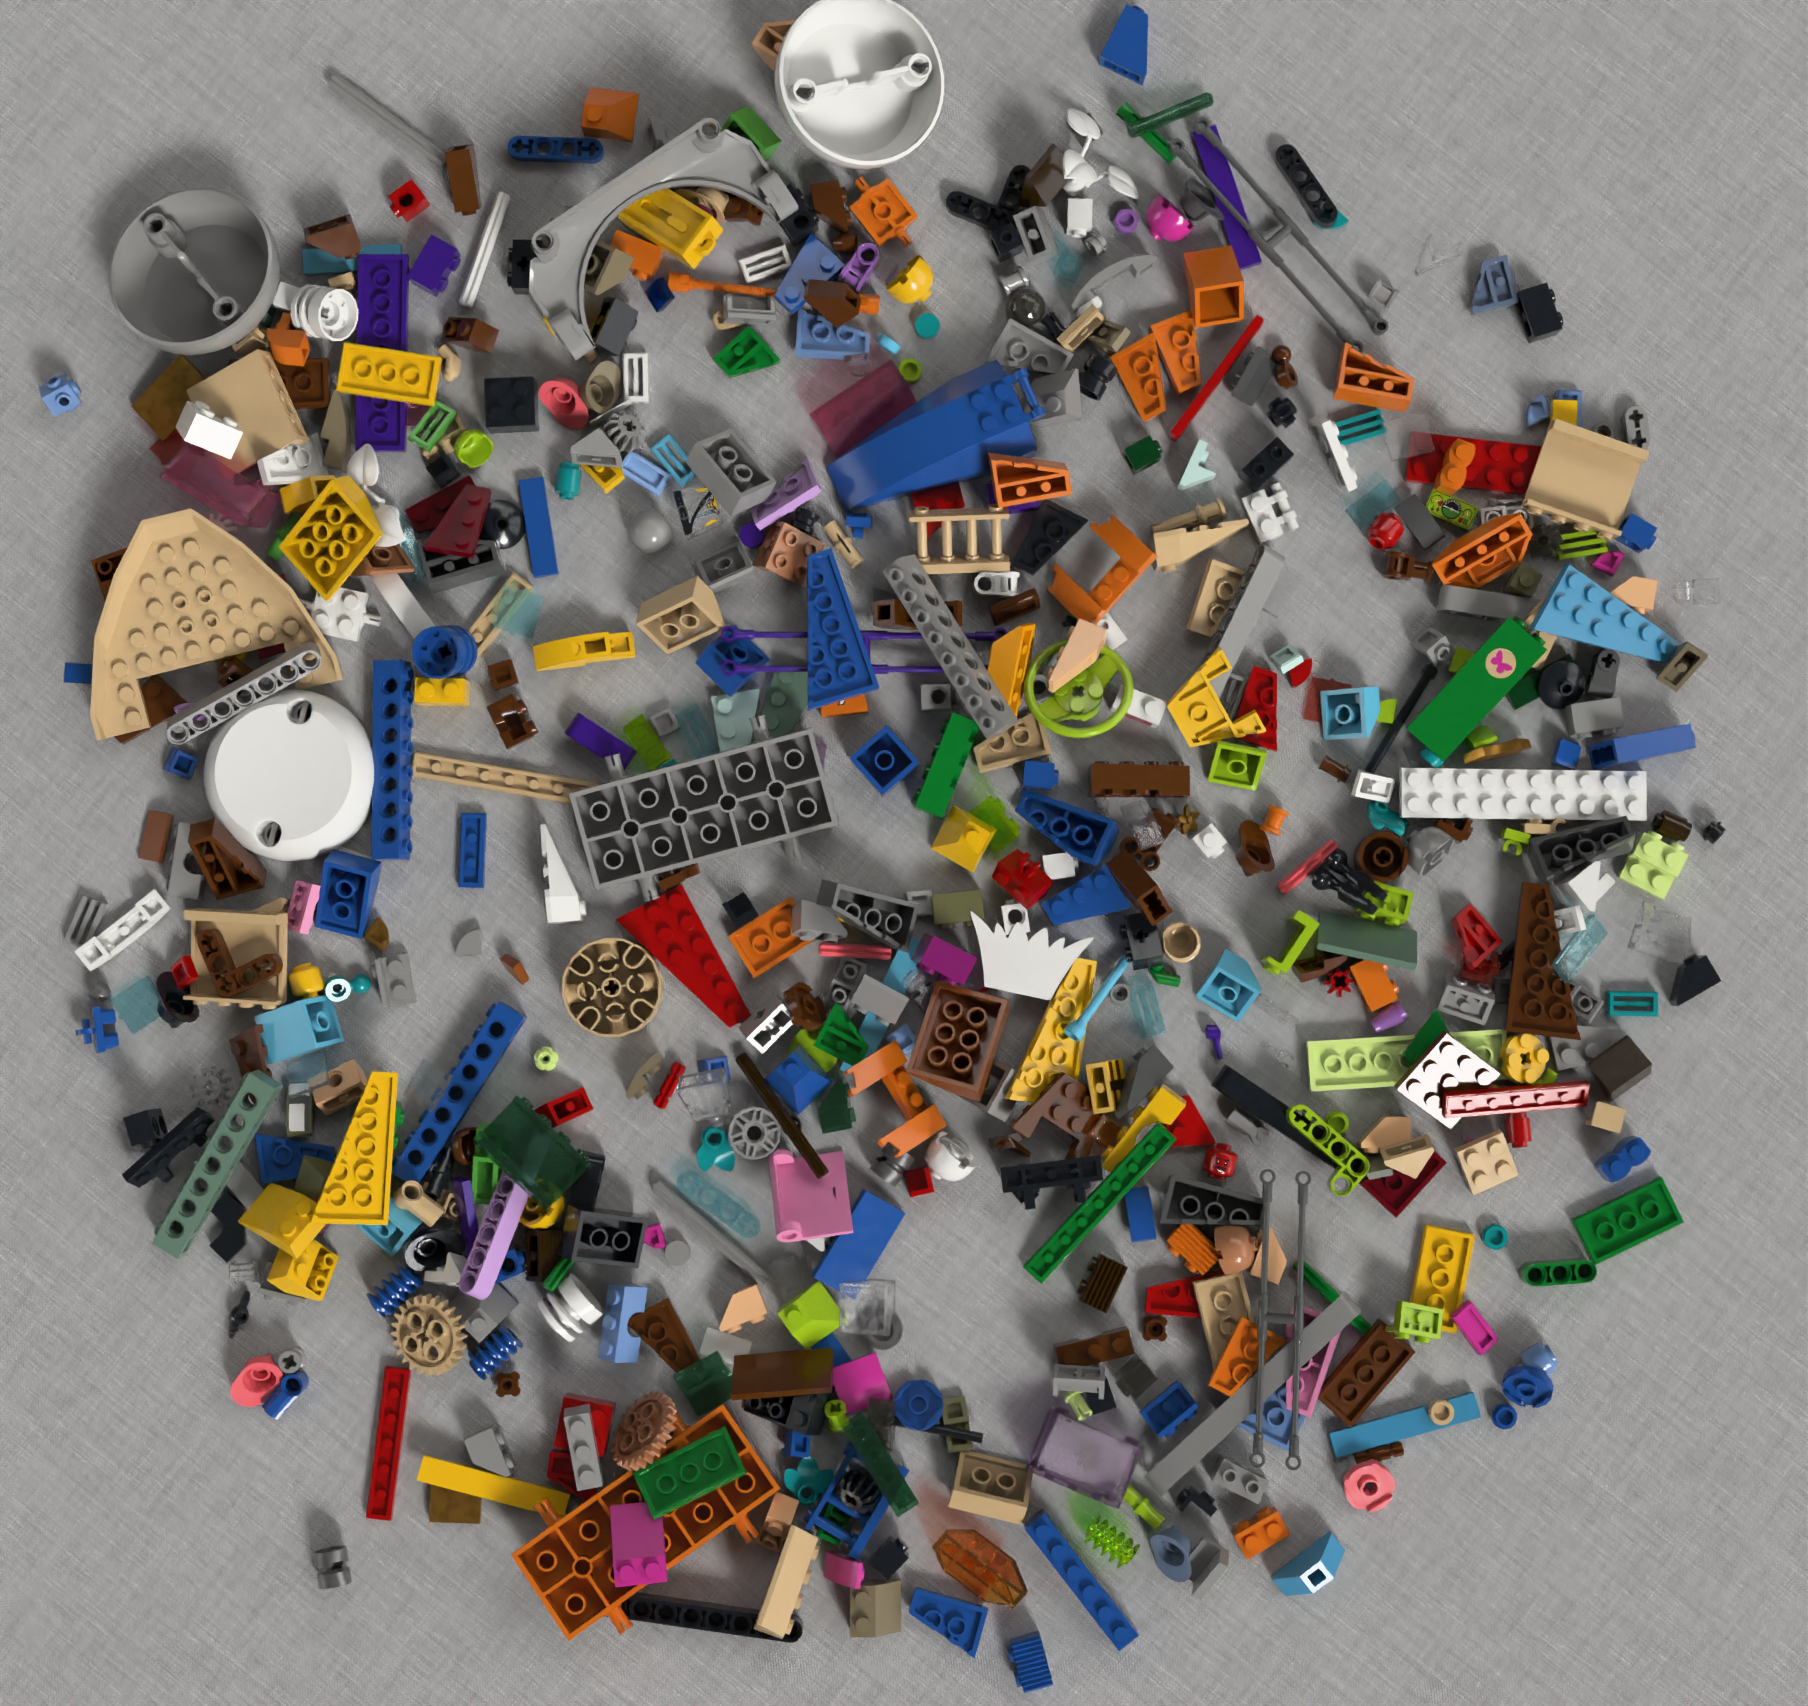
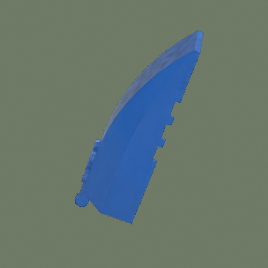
M996 359L957 376L901 412L826 466L845 511L850 512L877 505L881 502L897 500L913 493L991 476L988 453L1025 458L1035 457L1037 447L1029 422L1046 415V412L1038 403L1027 378L1029 374L1026 368L1007 376ZM1019 382L1031 409V412L1027 414L1024 413L1012 384Z

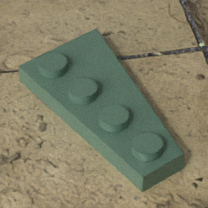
M778 661L776 666H795V665H791V664H788V663H785V662ZM774 672L761 715L765 714L770 736L777 737L791 733L795 724H797L802 716L803 711L808 705L807 672Z

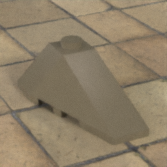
M542 237L541 240L548 248L550 246L549 240L546 237ZM598 240L588 261L584 289L599 295L624 281L634 257Z

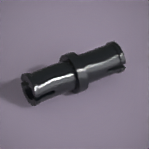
M443 1147L437 1166H434L431 1171L433 1175L425 1191V1194L431 1198L440 1199L446 1181L451 1178L452 1173L450 1171L455 1159L450 1147Z

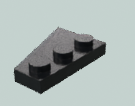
M1048 499L1043 500L1011 565L1034 576L1089 520Z

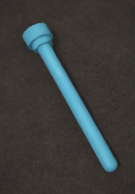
M1125 953L1079 1018L1069 1022L1063 1030L1074 1041L1080 1042L1086 1034L1085 1025L1130 962L1127 963Z

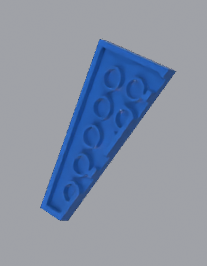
M832 548L808 555L807 694L808 711L879 689V684Z

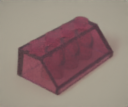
M890 359L811 412L809 417L837 459L917 401L906 380Z

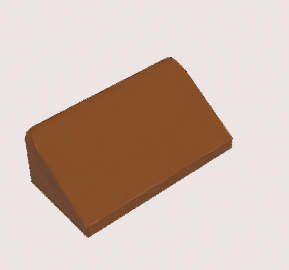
M149 810L138 858L163 863L174 815Z

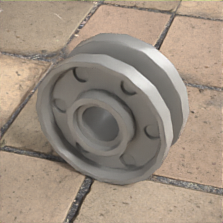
M750 1107L741 1110L731 1119L727 1128V1140L730 1148L736 1155L747 1160H758L767 1157L775 1150L780 1141L781 1130L778 1121L771 1112L764 1108ZM750 1127H756L760 1131L758 1140L754 1141L748 1138L747 1130Z

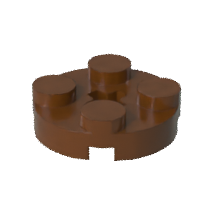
M798 982L783 992V997L791 1011L790 1019L797 1027L801 1025L806 1030L815 1031L824 1025L822 1023L826 1021L824 1005L819 996L813 997L810 993L813 989L809 985Z

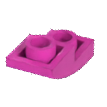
M826 1551L823 1577L847 1587L860 1589L861 1581L864 1578L863 1563L853 1557H843L835 1551Z

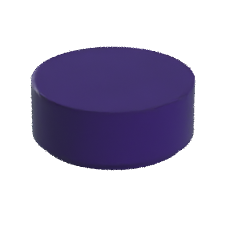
M755 523L745 524L739 534L742 544L751 549L759 547L765 537L763 529L759 530Z

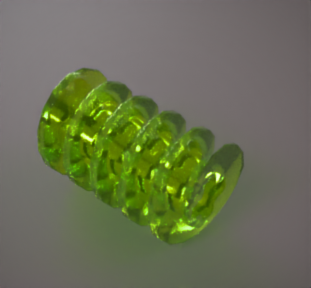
M1098 1514L1085 1531L1084 1543L1087 1544L1093 1540L1092 1549L1095 1550L1101 1546L1100 1555L1104 1556L1109 1552L1110 1557L1108 1561L1111 1563L1117 1558V1568L1119 1569L1130 1562L1138 1551L1140 1544L1133 1546L1132 1538L1124 1541L1125 1533L1120 1532L1116 1535L1117 1527L1113 1525L1108 1528L1109 1521L1105 1519L1100 1522L1101 1515Z

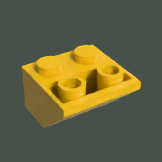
M314 1239L297 1259L279 1248L267 1281L285 1293L315 1301H323L339 1256Z

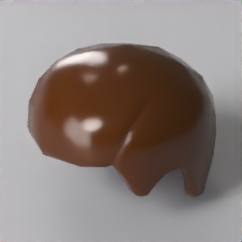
M477 1127L460 1129L453 1136L451 1152L454 1159L462 1165H473Z

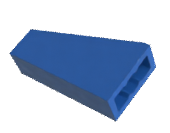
M1685 724L1615 738L1588 746L1587 748L1592 769L1599 770L1696 748L1691 724Z

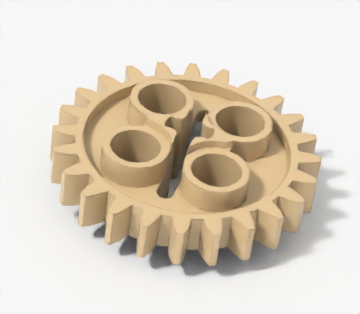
M431 1293L412 1297L406 1300V1303L399 1306L400 1311L394 1313L398 1320L391 1323L396 1330L391 1332V1335L397 1337V1340L392 1345L399 1346L400 1348L396 1355H404L402 1363L409 1361L410 1370L417 1367L419 1375L425 1372L426 1376H431L432 1374L438 1376L451 1370L453 1366L459 1363L457 1359L464 1356L460 1350L466 1348L467 1345L461 1342V1340L466 1338L467 1335L461 1333V1329L466 1327V1325L459 1324L458 1322L462 1315L455 1316L453 1314L456 1307L448 1308L449 1300L440 1302V1295L432 1298Z

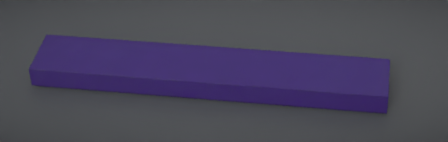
M1216 124L1209 126L1220 139ZM1195 131L1192 132L1205 175L1248 222L1228 160L1202 134H1197ZM1211 191L1215 204L1224 215V220H1221L1228 244L1229 246L1232 245L1240 271L1261 264L1262 260L1257 245L1248 236L1249 233Z

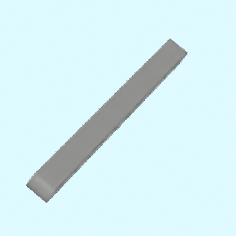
M1346 1292L1341 1294L1303 1329L1300 1368L1362 1312V1309ZM1293 1340L1264 1365L1263 1402L1293 1376ZM1257 1373L1144 1476L1161 1496L1256 1410Z

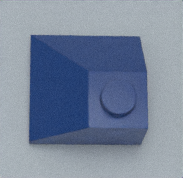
M800 1045L764 1078L798 1115L834 1082Z

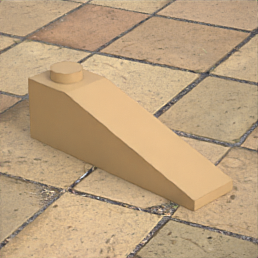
M1248 519L1221 522L1215 524L1214 529H1210L1207 525H1200L1197 528L1191 529L1190 532H1186V528L1154 533L1149 541V546L1158 556L1153 561L1155 571L1161 570L1162 573L1176 571V567L1245 529L1249 524Z

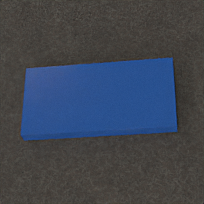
M863 1189L851 1208L853 1233L834 1236L813 1271L812 1276L846 1296L855 1299L906 1213Z

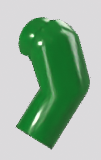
M1163 966L1148 968L1156 983L1179 987L1180 975L1166 973Z

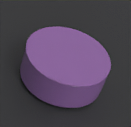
M1130 208L1120 209L1114 217L1113 224L1115 229L1121 234L1134 232L1139 221L1138 215Z

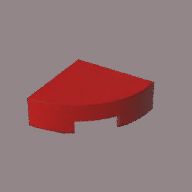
M1312 658L1305 659L1302 663L1288 671L1292 688L1299 686L1308 678L1312 669Z

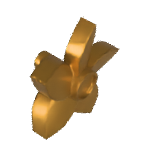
M1188 805L1184 806L1183 815L1176 817L1180 821L1179 823H1181V834H1186L1190 830L1198 831V825L1194 820L1199 816L1200 812H1190Z

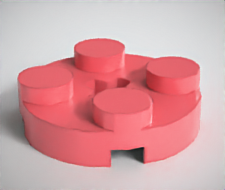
M1369 1459L1358 1463L1343 1476L1344 1493L1349 1503L1356 1509L1361 1508L1367 1509L1368 1512H1374L1384 1508L1392 1499L1391 1494L1393 1488L1395 1489V1481L1390 1471L1384 1465L1378 1463L1377 1460ZM1367 1482H1374L1372 1490L1369 1491L1367 1488L1363 1490Z

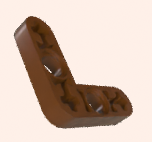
M216 929L202 930L197 937V944L215 988L222 997L237 996L277 976L283 969L282 959L277 954L262 955L236 968L220 931ZM209 936H212L213 940L211 941V944L208 945L207 940L210 939ZM215 949L219 950V952H214L211 954V952L215 951ZM218 956L224 960V967L221 970L215 966V960ZM269 961L273 962V965L270 967L271 969H260V967L268 965ZM247 969H251L254 973V979L251 983L245 979ZM228 982H232L230 990L226 989V986L229 984Z

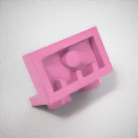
M296 880L288 910V930L308 935L313 923V914L316 903L319 900L321 886Z

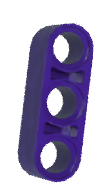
M579 712L564 732L602 759L611 755L614 765L613 755L620 753L624 771L637 753L636 750Z

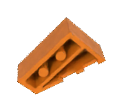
M1345 342L1339 355L1332 399L1405 413L1412 399L1415 378L1388 364L1386 366L1372 359L1373 356L1367 353L1364 355L1351 348L1352 345Z
M988 453L994 498L998 508L1072 495L1069 470L1065 463Z

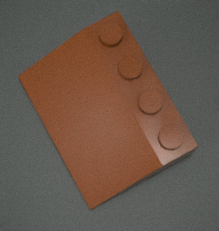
M936 981L906 1073L955 1095L981 1101L1010 1011L1008 1000Z

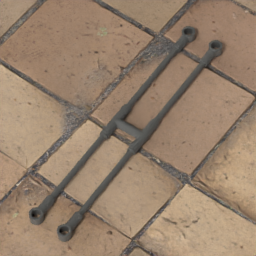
M1199 117L1194 123V131L1197 134H1202L1213 147H1216L1271 208L1273 215L1281 222L1283 227L1266 241L1255 228L1253 229L1195 164L1196 161L1184 149L1185 145L1181 139L1175 138L1171 141L1168 147L1170 154L1178 156L1189 169L1191 168L1249 233L1248 236H1250L1261 251L1276 267H1279L1331 325L1344 344L1346 342L1352 346H1357L1359 352L1362 353L1364 350L1362 342L1354 340L1343 327L1341 328L1288 269L1283 263L1284 260L1273 248L1291 234L1301 246H1304L1358 306L1361 314L1372 325V331L1375 335H1383L1388 330V322L1385 319H1379L1369 306H1365L1308 242L1309 239L1281 207L1276 206L1220 143L1219 137L1209 127L1208 119ZM1198 123H1203L1205 128H1199ZM1173 144L1179 145L1180 150H1175ZM1377 324H1381L1383 330H1379Z
M1265 1169L1260 1173V1180L1263 1182L1262 1202H1264L1261 1291L1258 1295L1257 1340H1259L1256 1427L1255 1433H1253V1453L1249 1461L1256 1468L1263 1466L1266 1461L1263 1454L1262 1411L1268 1323L1293 1324L1291 1436H1289V1456L1285 1461L1286 1467L1293 1471L1297 1470L1302 1463L1299 1456L1298 1410L1301 1343H1303L1305 1211L1306 1204H1308V1185L1312 1178L1307 1171H1300L1295 1177L1298 1184L1299 1228L1294 1314L1268 1313L1269 1218L1272 1188L1276 1174L1271 1169ZM1266 1172L1272 1174V1179L1269 1182L1265 1181L1263 1177ZM1301 1174H1306L1308 1177V1181L1304 1184L1299 1181ZM1254 1455L1261 1456L1262 1462L1260 1464H1256L1253 1461ZM1290 1458L1297 1459L1298 1465L1296 1467L1289 1464Z

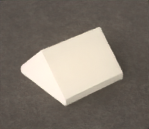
M1599 861L1582 864L1556 885L1572 907L1581 906L1582 914L1595 912L1601 864Z

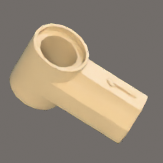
M413 1180L406 1181L393 1194L394 1204L398 1208L409 1210L429 1227L435 1224L445 1210L423 1192L422 1186ZM404 1191L409 1192L411 1199L407 1198Z

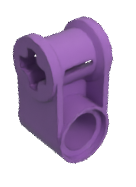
M872 243L862 244L851 260L844 266L838 279L840 281L845 280L856 288L855 291L860 293L880 262L877 247ZM865 252H872L875 255L871 261H864L861 257Z

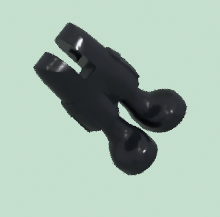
M1335 849L1330 854L1327 866L1333 872L1346 878L1348 882H1341L1324 868L1320 869L1312 880V886L1317 890H1334L1338 892L1339 900L1352 907H1357L1370 915H1373L1378 907L1364 896L1369 893L1370 896L1381 902L1388 896L1374 882L1370 875H1366V872L1361 869L1352 870L1348 865L1347 854L1341 849Z

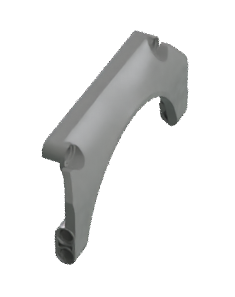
M705 118L533 234L531 247L537 257L530 260L529 294L574 361L595 348L584 309V281L588 261L601 234L615 217L628 206L657 191L683 186H702L719 189L741 197L758 207L776 223L781 222L799 210L795 199L779 175L769 168L752 141L727 129L721 132L720 124L716 119ZM702 127H712L715 135L712 137L705 136L702 132ZM538 237H546L550 242V246L545 249L539 248L536 244V239Z

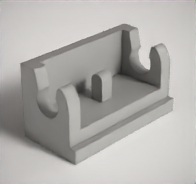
M730 294L722 296L723 323L771 326L776 321L775 297H738Z
M1055 1364L1053 1396L1058 1397L1059 1391L1099 1393V1399L1104 1400L1105 1367Z

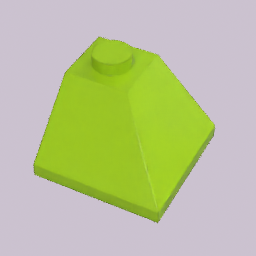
M819 1280L781 1305L777 1311L778 1316L790 1333L806 1350L848 1321Z

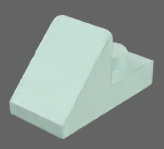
M1199 439L1177 489L1184 490L1214 479L1216 473L1198 466L1199 464L1204 465L1209 455V452L1205 450L1208 445L1207 442Z

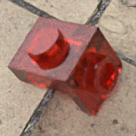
M1492 951L1489 960L1484 959L1471 971L1468 970L1464 957H1462L1460 977L1489 985L1492 976H1497L1501 963L1497 961L1498 952Z

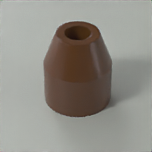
M843 233L834 237V250L842 253H855L858 249L857 234Z

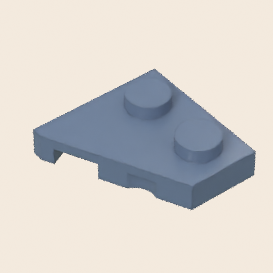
M1507 255L1481 262L1470 310L1471 315L1516 305L1519 302Z

